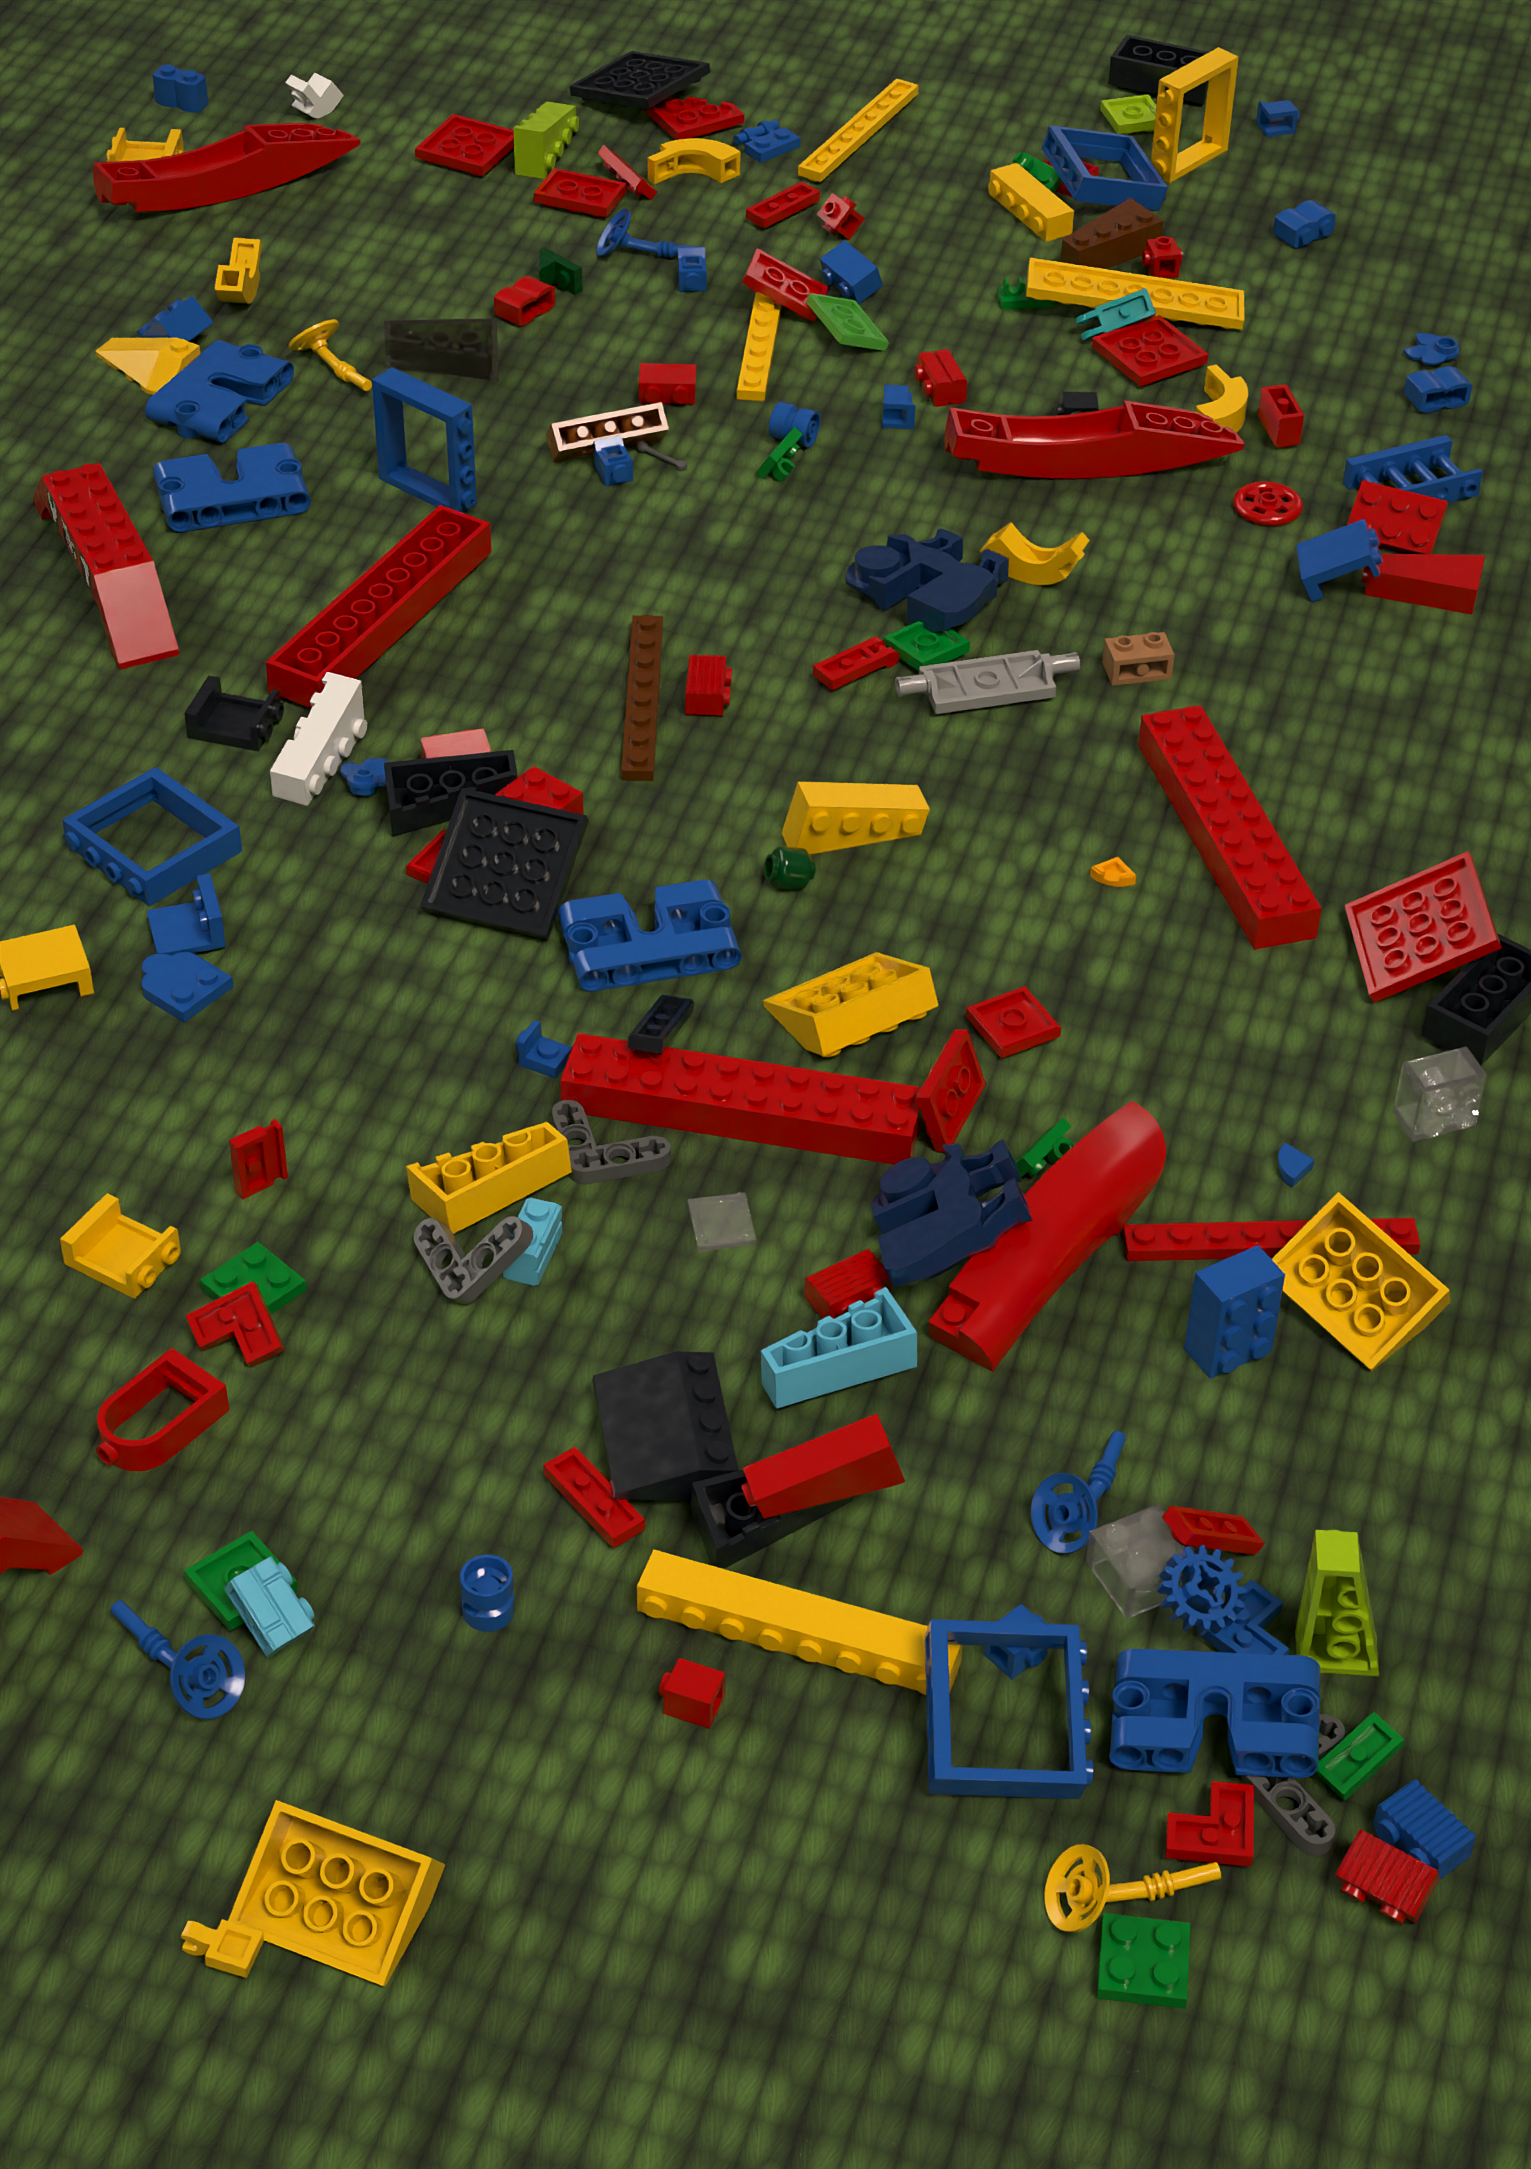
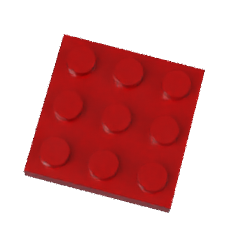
M452 114L415 148V158L426 160L428 163L448 166L450 169L470 172L476 176H484L514 148V130Z
M1160 315L1092 337L1091 345L1093 349L1139 387L1208 363L1209 355Z

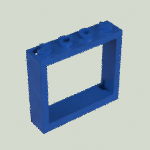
M1049 125L1041 149L1075 201L1117 206L1132 198L1146 209L1160 210L1162 202L1166 199L1165 194L1168 187L1133 136ZM1079 157L1120 162L1132 180L1091 176Z
M393 367L372 379L379 479L435 507L442 505L465 513L477 505L472 405ZM403 402L446 422L449 486L407 466Z
M157 767L152 768L62 820L64 828L63 839L66 840V845L70 847V851H75L81 855L92 867H97L112 882H117L128 890L132 897L136 896L148 906L153 905L197 879V875L207 873L242 852L240 827ZM154 801L202 835L204 839L147 872L95 833L149 802Z
M930 1619L925 1633L929 1794L1060 1799L1081 1798L1087 1784H1092L1093 1762L1092 1759H1086L1085 1744L1090 1743L1091 1722L1090 1719H1084L1083 1705L1088 1703L1089 1683L1087 1679H1082L1081 1665L1084 1666L1086 1663L1087 1645L1085 1640H1080L1079 1625ZM948 1644L1064 1649L1070 1771L952 1767Z

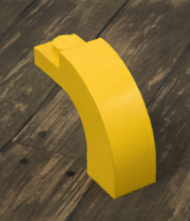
M690 138L666 142L660 145L659 153L648 157V181L655 185L678 174L699 173L709 176L719 183H723L740 175L741 152L730 145L709 139Z
M233 238L229 266L218 265L215 292L221 302L248 304L253 302L260 280L259 263L262 249L260 239Z
M1217 364L1208 366L1206 369L1204 391L1213 401L1197 405L1195 412L1213 418V422L1218 423L1222 428L1228 426L1237 433L1245 421L1248 387L1241 376L1230 378Z
M1011 522L994 533L980 552L982 553L984 550L989 549L1008 558V577L1032 585H1050L1067 578L1077 562L1085 555L1082 550L1090 540L1083 532H1080L1061 546L1043 548L1029 542Z

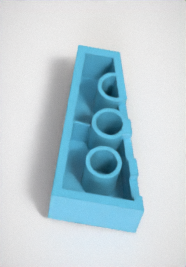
M885 1287L875 1292L874 1299L866 1303L859 1300L849 1305L847 1313L835 1319L827 1316L819 1320L817 1328L808 1333L800 1330L761 1350L762 1386L777 1409L917 1367V1331Z

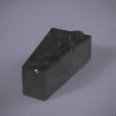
M497 318L384 321L386 365L499 381Z

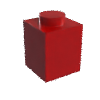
M678 1658L672 1673L665 1672L659 1687V1695L663 1696V1713L710 1729L725 1698V1672Z

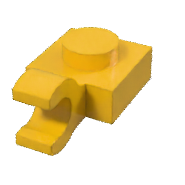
M223 1919L217 1930L195 1921H188L181 1934V1938L185 1940L182 1951L195 1956L205 1954L206 1966L244 1978L248 1977L264 1942L262 1931Z

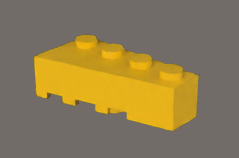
M798 782L781 834L787 847L806 849L809 855L921 835L930 808L918 785Z
M548 1122L503 1135V1142L496 1144L481 1142L471 1145V1152L455 1157H452L450 1153L436 1156V1163L420 1167L418 1162L406 1166L411 1200L431 1218L447 1225L453 1234L572 1173L568 1140Z

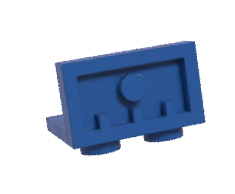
M210 873L197 875L198 889L192 890L194 902L147 911L157 954L173 956L181 952L195 953L226 947L222 914Z

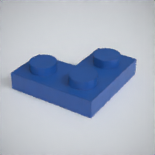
M1252 1579L1243 1586L1247 1588V1593L1239 1600L1245 1604V1607L1240 1613L1236 1614L1237 1619L1229 1627L1225 1625L1217 1634H1214L1210 1628L1201 1636L1221 1652L1289 1655V1648L1263 1629L1281 1613L1283 1602Z

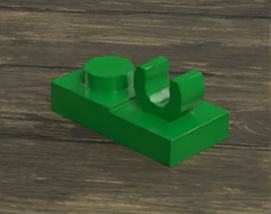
M1019 152L1013 159V163H1018L1052 193L1063 182L1053 167L1026 152Z
M1018 277L1016 286H1010L1008 278H1004L1002 282L1003 287H997L996 296L1001 310L1055 307V301L1036 300L1032 297H1026L1027 284H1024L1022 277Z
M794 427L756 471V474L764 479L772 471L773 476L782 482L795 467L790 458L800 448L796 442L803 434Z
M1064 1117L1047 1129L1015 1161L1020 1177L1026 1173L1033 1177L1047 1164L1043 1159L1046 1155L1050 1163L1054 1165L1063 1156L1059 1149L1065 1154L1075 1145L1070 1139L1062 1137L1072 1127Z
M1373 1712L1318 1762V1769L1315 1774L1339 1797L1346 1801L1377 1770L1405 1746L1404 1738L1379 1715Z

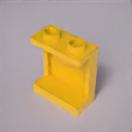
M119 128L116 137L112 139L111 150L107 151V162L147 160L184 153L182 130L171 129L167 142L161 143L128 141L125 128Z
M75 925L0 941V977L2 978L0 979V996L2 1000H9L12 1011L19 1009L18 995L76 982L80 996L94 993L90 966Z
M108 1193L60 1238L65 1265L134 1299L145 1288H149L155 1282L157 1276L168 1265L173 1264L181 1253L177 1228L170 1226L161 1234L122 1215L119 1199Z

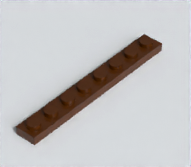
M632 616L621 770L622 780L654 781L663 616Z

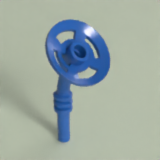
M624 208L610 220L604 229L596 251L600 257H604L618 246H625L657 254L658 257L664 256V258H667L669 256L674 258V256H678V248L702 246L675 245V242H670L669 244L668 241L654 243L632 238L627 232L630 225L631 212Z
M1112 1432L1101 1461L1097 1462L1093 1467L1088 1485L1076 1475L1057 1473L1044 1479L1036 1489L1031 1504L1032 1524L1040 1541L1052 1551L1058 1553L1076 1552L1085 1547L1093 1537L1098 1520L1096 1502L1103 1493L1110 1490L1116 1476L1115 1465L1126 1441V1436L1122 1432ZM1063 1483L1073 1484V1493H1063L1058 1496L1053 1489ZM1046 1504L1049 1505L1048 1515H1049L1050 1523H1051V1525H1052V1527H1053V1529H1052L1051 1531H1050V1529H1049V1527H1048V1525H1047L1046 1518H1045V1505H1046ZM1081 1531L1082 1537L1072 1543L1062 1541L1065 1533Z
M118 1600L112 1605L111 1613L138 1639V1646L152 1660H160L171 1669L170 1685L177 1704L187 1714L201 1719L217 1718L227 1713L237 1703L244 1687L245 1668L242 1657L233 1643L219 1635L204 1634L190 1639L178 1652H175L170 1648L171 1642L165 1639V1636L159 1633L157 1628H150L123 1600ZM205 1645L203 1655L196 1656L190 1661L185 1659L191 1650ZM220 1651L225 1655L229 1663L231 1677H226L225 1665L217 1655ZM179 1676H181V1685L184 1692L188 1697H190L189 1702L184 1697L179 1684ZM218 1689L226 1692L218 1703L204 1708L203 1697L213 1695Z

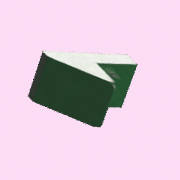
M545 247L541 248L539 280L552 286L557 285L574 295L582 292V267Z

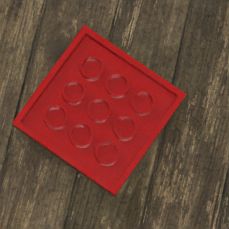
M1469 851L1345 905L1367 989L1374 1003L1502 948L1474 860Z

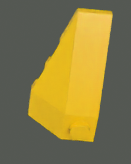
M111 338L95 351L98 358L114 370H122L129 381H137L140 384L141 390L150 395H154L201 354L200 345L180 338Z

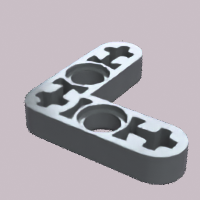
M563 1100L556 1103L552 1108V1126L566 1137L568 1141L573 1138H580L585 1141L581 1145H570L568 1143L572 1171L569 1177L576 1183L592 1184L660 1171L669 1166L671 1162L670 1143L663 1137L648 1136L596 1146L586 1114L580 1103L573 1100ZM566 1116H569L570 1119L573 1120L572 1125L568 1126ZM617 1156H623L629 1159L627 1162L623 1164H617L611 1161L612 1158Z
M515 1216L503 1219L467 1255L462 1250L450 1228L434 1218L423 1220L417 1226L414 1233L415 1245L444 1294L463 1305L474 1301L530 1246L533 1239L532 1227ZM433 1238L436 1242L440 1244H438L437 1246L432 1243ZM493 1252L492 1263L483 1269L484 1258L487 1254ZM452 1253L451 1264L447 1268L442 1269L443 1259L446 1255ZM456 1277H460V1278L464 1279V1280L461 1282L462 1285L460 1284V1282H459L457 1279H455Z
M1329 1714L1319 1715V1732L1324 1736L1319 1738L1318 1762L1338 1745L1345 1736V1728L1342 1722ZM1328 1734L1333 1735V1736H1332V1739H1330V1738H1329L1328 1736H1326V1735H1328ZM1240 1776L1241 1784L1254 1785V1800L1302 1852L1311 1856H1321L1331 1849L1336 1831L1335 1824L1295 1780L1296 1778L1267 1777L1266 1779L1265 1776ZM1281 1797H1290L1297 1801L1299 1807L1295 1810H1284L1278 1806L1276 1800ZM1308 1829L1313 1833L1322 1832V1838H1320L1317 1834L1309 1836L1307 1834Z

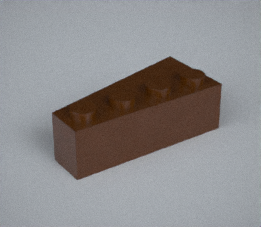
M1129 198L1062 239L1061 262L1107 269L1142 256V251L1146 250L1147 239H1156L1162 236L1163 220L1132 198Z

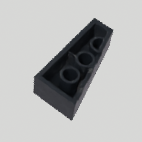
M514 750L384 763L392 837L451 820L462 788L493 795L498 793L518 778Z
M739 1470L693 1482L690 1508L711 1565L725 1569L852 1502L853 1496L764 1519L757 1505L750 1508L741 1486L748 1483L744 1470Z

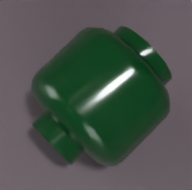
M777 847L773 850L772 854L767 855L764 863L765 878L770 880L771 885L776 889L800 891L807 886L809 880L814 878L816 872L814 860L810 859L809 853L803 848Z

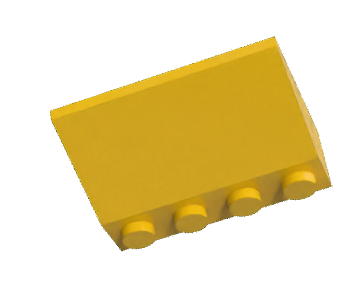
M877 952L763 1000L764 1007L806 1050L819 1054L821 1057L835 1056L841 1052L843 1047L850 1044L858 1045L870 1040L871 1035L878 1032L895 1030L899 1027V1023L908 1019H920L927 1015V1011L939 1006L930 968Z
M1339 1192L1272 1258V1261L1285 1274L1282 1292L1371 1372L1424 1330L1450 1303V1290Z
M276 1800L228 1921L262 1931L264 1941L386 1987L431 1904L445 1864Z

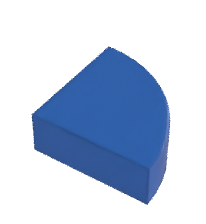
M1284 1143L1279 1150L1278 1167L1284 1182L1293 1187L1313 1169L1314 1159Z

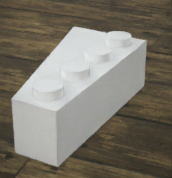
M326 672L322 679L323 684H325L321 693H314L310 700V705L313 707L308 717H301L296 725L294 741L287 740L270 770L272 795L274 797L307 806L314 796L321 792L328 778L336 773L342 760L350 755L353 746L359 738L364 737L367 730V721L364 720L362 684L360 680Z

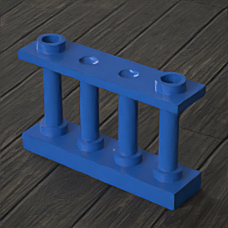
M1447 435L1346 459L1343 484L1348 489L1360 487L1362 480L1380 484L1379 482L1391 479L1398 489L1446 500L1448 503L1478 496L1483 471L1479 468L1462 472L1449 459L1452 440ZM1441 467L1449 476L1437 479L1429 469ZM1416 473L1424 482L1412 485L1404 476Z

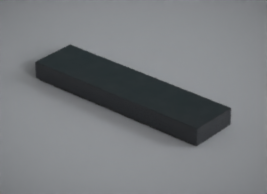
M662 994L628 1036L627 1048L662 1054L693 1013V999Z

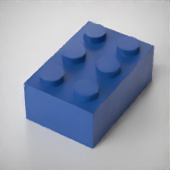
M1259 1245L1195 1272L1184 1350L1209 1379L1222 1373L1232 1372L1238 1366L1253 1359H1261L1272 1351L1285 1274Z

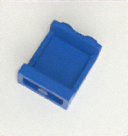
M1365 519L1296 544L1301 580L1312 602L1323 598L1322 582L1366 566L1370 567L1374 578L1380 576L1379 564L1383 563V559L1378 548L1380 545L1379 538L1374 528L1369 530Z

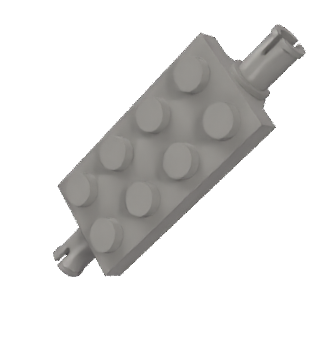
M1038 650L920 666L919 675L896 677L895 689L898 697L924 693L928 696L935 714L1056 697V685L1053 681L1054 674L1079 672L1080 659L1077 656V652L1050 656L1049 653L1040 654Z

